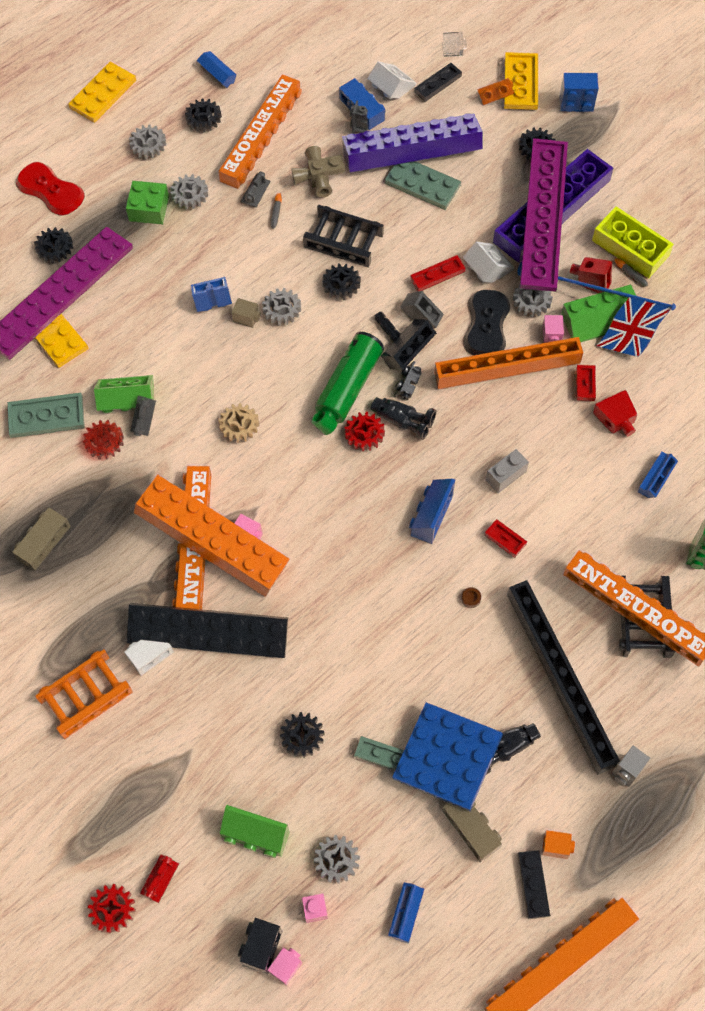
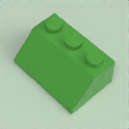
M153 375L98 379L94 388L97 411L102 410L104 413L112 412L113 409L129 411L132 408H136L138 395L154 400Z
M226 805L220 835L224 838V842L235 845L236 842L243 844V848L253 852L256 849L262 850L264 855L271 858H276V855L282 857L290 833L287 824Z

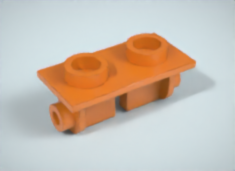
M506 78L477 90L483 105L513 95L512 87L514 85L512 80Z

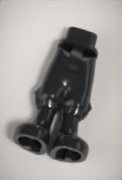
M378 397L374 399L370 410L377 412L378 416L393 423L400 429L412 430L416 433L417 438L421 440L427 437L429 428L433 426L437 410L434 408H429L425 414L419 413L413 406ZM411 420H416V421L420 422V424H416V423L412 422Z
M534 723L528 726L523 724L522 726L502 732L503 736L497 747L498 751H496L487 774L491 772V767L496 762L509 761L511 757L533 745L534 740L541 738L540 732Z

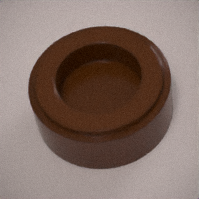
M473 587L466 588L462 593V603L468 608L477 607L481 602L480 591Z

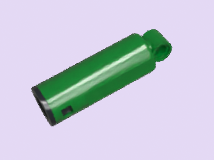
M359 331L355 334L315 404L316 413L312 417L311 422L324 435L331 434L339 423L344 422L384 350L383 343L370 333Z

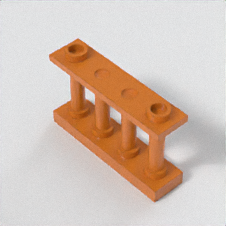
M104 649L93 653L90 659L50 686L41 688L38 694L35 695L41 704L47 701L59 719L60 726L57 727V730L64 739L133 693L127 681L119 682L105 661L109 659V656ZM97 666L112 686V690L106 694L100 692L88 674ZM80 678L95 698V702L89 706L83 704L71 686L72 683ZM62 690L66 692L78 710L77 714L71 718H67L53 697Z

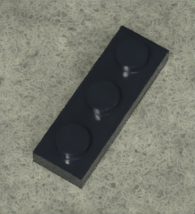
M449 63L416 86L414 93L426 102L462 77V71L453 63Z
M540 850L519 852L518 859L528 920L550 917Z

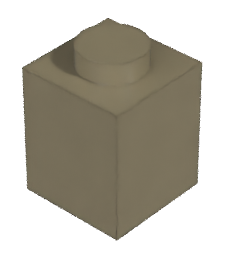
M240 298L237 299L231 312L233 322L252 328L261 316L257 303Z

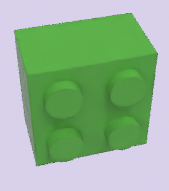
M132 180L126 206L129 221L163 225L169 200L167 184Z

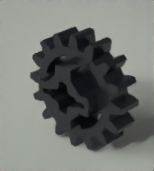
M202 98L201 102L195 100V104H189L190 108L186 107L185 118L187 125H190L191 129L196 127L197 132L200 129H203V132L206 129L212 131V126L217 128V123H221L222 114L220 106H217L215 101L211 103L210 99L204 101V98Z
M533 127L532 131L527 129L526 134H521L518 144L519 150L522 151L521 155H527L526 159L528 160L532 155L533 139L554 141L556 139L552 138V133L547 134V129L543 132L541 127L539 130Z
M54 227L53 230L47 228L46 233L41 231L42 236H36L38 240L34 241L36 253L45 262L49 259L51 263H54L55 260L61 262L60 258L67 259L66 254H72L70 250L74 248L72 237L68 231L64 232L63 228L59 231L57 227Z
M338 263V267L335 268V266L331 265V270L326 269V274H323L322 285L325 293L329 292V297L335 295L336 300L339 297L345 300L346 296L352 298V293L357 294V289H360L361 276H359L358 270L354 271V266L348 268L345 263L344 267H342Z
M299 712V717L292 714L291 721L285 719L287 726H281V731L284 732L280 734V739L284 740L282 746H288L287 753L294 751V757L302 753V757L305 758L308 752L313 756V749L320 750L318 743H324V739L321 736H324L325 732L320 730L323 724H316L318 718L314 717L311 719L310 713H307L306 717H303L302 712ZM298 723V725L294 729L290 730L295 724ZM305 723L312 725L314 728H309ZM301 728H303V732L305 733L303 738L304 742H302L300 738ZM311 740H314L311 745L307 746ZM291 742H296L299 745V747L293 745Z

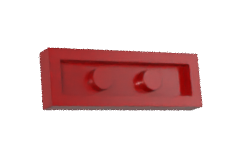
M458 255L410 275V280L417 291H423L464 273L466 268Z

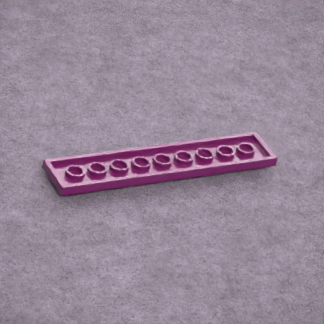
M533 139L520 281L521 289L557 291L568 142Z
M105 227L0 321V354L11 360L133 249V244L110 228Z

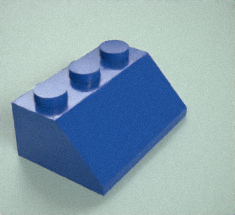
M455 479L433 480L430 486L427 485L423 495L425 499L423 502H419L416 510L418 512L417 517H413L409 525L412 537L430 544L433 543L453 498Z

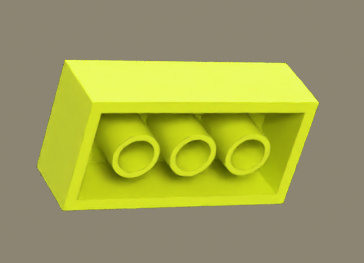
M617 206L595 228L592 238L594 243L623 260L627 265L648 279L667 260L674 245Z

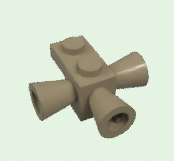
M308 147L304 152L308 159V168H291L294 184L297 185L310 179L312 188L316 187V196L320 198L327 197L333 191L329 184V175L345 172L342 155L321 158L320 147Z

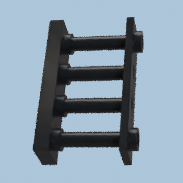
M318 204L317 213L320 219L313 233L305 232L303 236L304 247L369 268L371 264V252H369L375 236L383 237L384 225L377 221L367 220ZM326 221L336 223L330 238L320 236ZM342 226L352 228L346 243L336 241ZM359 230L369 233L361 249L352 246Z
M661 576L655 585L630 584L633 587H639L643 592L656 593V595H659L661 605L666 609L672 610L669 576ZM621 615L622 639L619 640L620 651H623V657H628L631 649H660V651H663V658H672L676 651L661 641H630L629 630L643 629L635 623L629 622V619Z

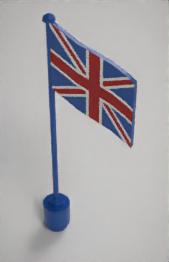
M522 261L520 262L517 270V274L519 276H521ZM558 276V280L628 297L627 301L617 312L607 333L596 345L609 350L639 357L649 345L662 320L670 310H675L676 308L674 303L671 305Z

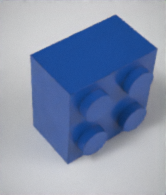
M564 73L559 95L560 111L594 112L599 89L598 73Z

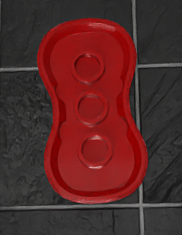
M33 162L27 165L16 179V186L21 192L40 198L47 208L57 215L72 213L82 204L85 198V193L80 186L61 180L48 165L41 162Z

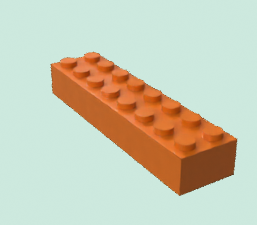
M160 475L155 477L135 504L134 513L264 597L267 596L290 560Z

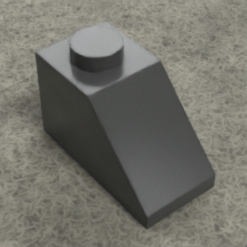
M423 291L408 293L400 306L411 319L428 320L433 328H437L444 315Z

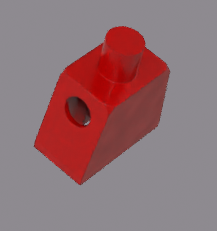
M585 257L581 265L574 263L571 265L570 274L577 275L580 282L609 289L612 283V261ZM584 287V288L589 289V290H591V291H594V292H596V293H602V292H604V291H600V290H596V289Z
M626 389L595 404L593 414L611 433L622 430L627 437L635 433L636 429L632 424L636 421L637 412Z

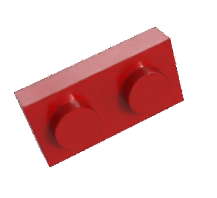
M577 365L576 400L595 401L596 365Z
M498 519L493 522L484 534V536L514 558L517 557L528 542Z

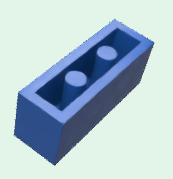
M354 78L339 87V99L349 110L355 106L357 100L358 106H365L367 108L368 130L385 121V107L376 101L374 95L369 93L362 83H359Z

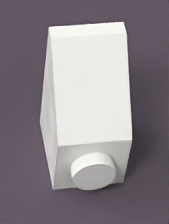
M147 640L134 642L125 651L127 658L141 676L174 653L169 643Z

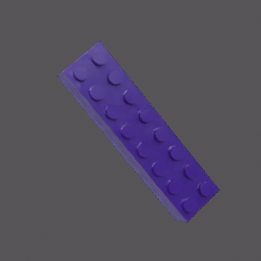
M467 113L462 116H450L444 119H433L427 122H416L410 125H399L392 128H382L381 130L348 134L342 136L343 154L349 172H356L483 149V131L475 114Z
M586 149L566 167L562 224L611 180L614 168L589 149ZM527 202L494 230L493 243L518 263L523 258Z

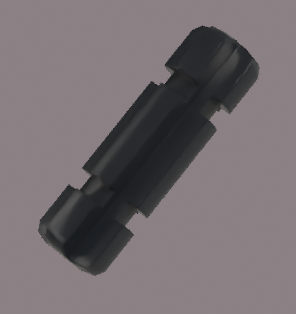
M383 312L376 313L375 320L380 323L382 329L387 335H390L391 340L394 342L400 335V332L395 330V326L388 318H385L386 315Z

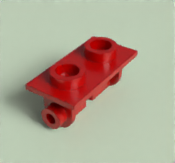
M160 854L140 894L159 903L179 863L166 855Z

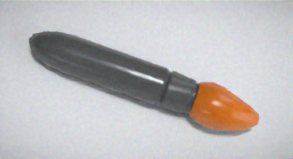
M277 193L274 198L275 203L271 218V227L273 229L278 223L282 203L281 193Z
M619 258L614 259L617 266L640 285L648 286V282Z

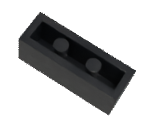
M414 319L383 352L381 357L390 369L404 370L437 333L428 320Z

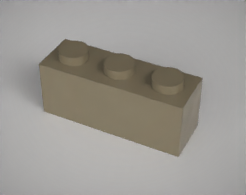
M51 508L42 512L36 524L28 529L23 540L15 545L13 554L16 559L35 571L71 527L69 521Z
M475 802L471 811L451 803L445 804L442 808L443 813L480 863L501 848V836L495 829L491 830L488 825L489 820L483 812L479 813L474 807L476 806Z

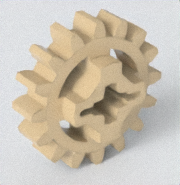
M239 403L238 407L232 404V409L226 407V413L220 414V431L223 432L224 437L229 436L230 441L235 438L237 443L240 442V439L246 442V437L253 438L252 432H258L257 427L260 426L258 414H255L254 408L249 410L248 404L245 407H242L241 403Z

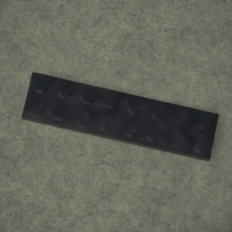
M130 603L128 608L127 643L132 644L140 640L169 643L172 648L285 658L289 617Z

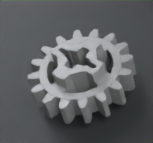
M151 124L148 125V128H145L144 125H142V129L136 128V133L132 132V137H129L130 148L134 154L138 153L139 158L142 155L145 156V159L148 156L154 158V154L160 155V151H164V146L167 145L162 129L158 130L157 126L151 128Z
M185 174V178L178 177L179 182H173L174 186H171V196L174 203H178L180 208L184 205L185 209H188L189 206L195 209V205L200 207V202H206L205 197H208V186L205 180H201L200 176L194 178V174L191 177Z
M519 284V287L515 288L513 301H515L514 307H518V312L523 310L524 316L530 313V316L533 317L536 313L539 317L541 311L546 313L547 308L550 309L553 298L551 296L552 291L521 289Z
M277 288L276 293L270 291V297L265 296V301L262 302L263 314L266 315L267 320L271 318L272 324L278 321V325H281L282 322L288 325V321L294 322V317L298 318L299 312H301V300L298 299V295H293L292 290L286 292L285 288L282 291H279Z
M334 835V840L332 841L329 837H326L327 843L320 842L321 850H315V854L319 857L314 858V863L320 864L316 867V871L322 870L321 878L329 876L328 882L330 883L333 878L336 879L337 884H340V878H344L347 882L348 874L355 876L353 868L359 869V864L355 863V861L360 860V856L355 855L358 852V847L352 848V840L346 843V836L338 840L337 835ZM337 845L335 849L331 851L327 850L328 848ZM345 848L350 852L352 859L346 857L344 853ZM340 851V858L342 861H338L334 867V860L332 857L336 858ZM323 859L329 862V871L325 868ZM342 868H348L342 873H337Z

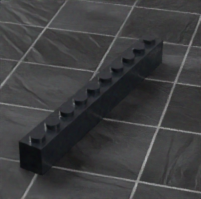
M528 580L509 587L507 596L597 775L616 767L620 760Z

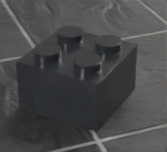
M255 917L254 921L248 924L245 934L248 935L246 944L242 943L238 953V957H240L239 962L245 967L268 975V969L272 964L283 932L281 927Z

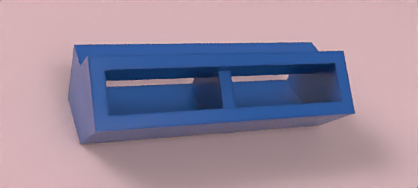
M211 51L202 53L197 59V62L226 88L230 84H234L237 74Z
M661 451L640 485L638 493L647 498H656L678 460L671 453L666 454Z
M403 883L388 936L409 944L424 888L418 887L415 884Z

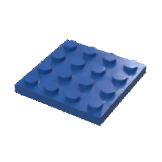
M426 702L392 778L467 811H471L503 733Z

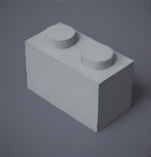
M515 449L487 471L486 481L497 493H500L527 472L529 462Z
M633 745L612 773L615 777L614 779L619 784L629 787L650 760V757Z

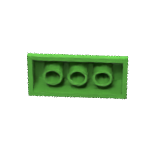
M631 284L613 289L636 296ZM602 292L564 303L561 315H563V321L570 337H579L580 342H585L605 336L617 312L627 301L628 297Z

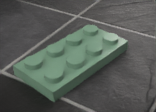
M413 161L394 165L385 179V184L446 210L459 190L461 181Z
M81 392L7 402L10 438L85 428L83 395Z

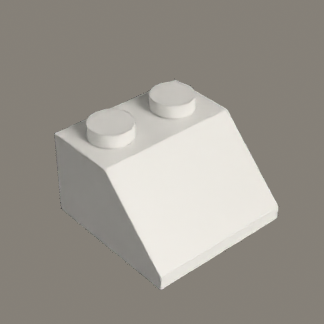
M377 61L367 78L372 82L371 85L374 88L381 89L384 92L383 95L389 99H399L417 84L395 65Z
M476 241L463 256L467 262L466 265L477 273V278L482 282L493 283L515 269L494 244Z

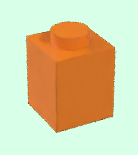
M546 830L543 837L542 855L568 859L570 853H574L575 841L571 840L572 834Z

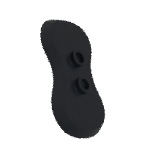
M496 290L477 291L469 299L471 325L464 337V346L473 356L505 349L506 339L503 333V323L510 311V302L505 294Z

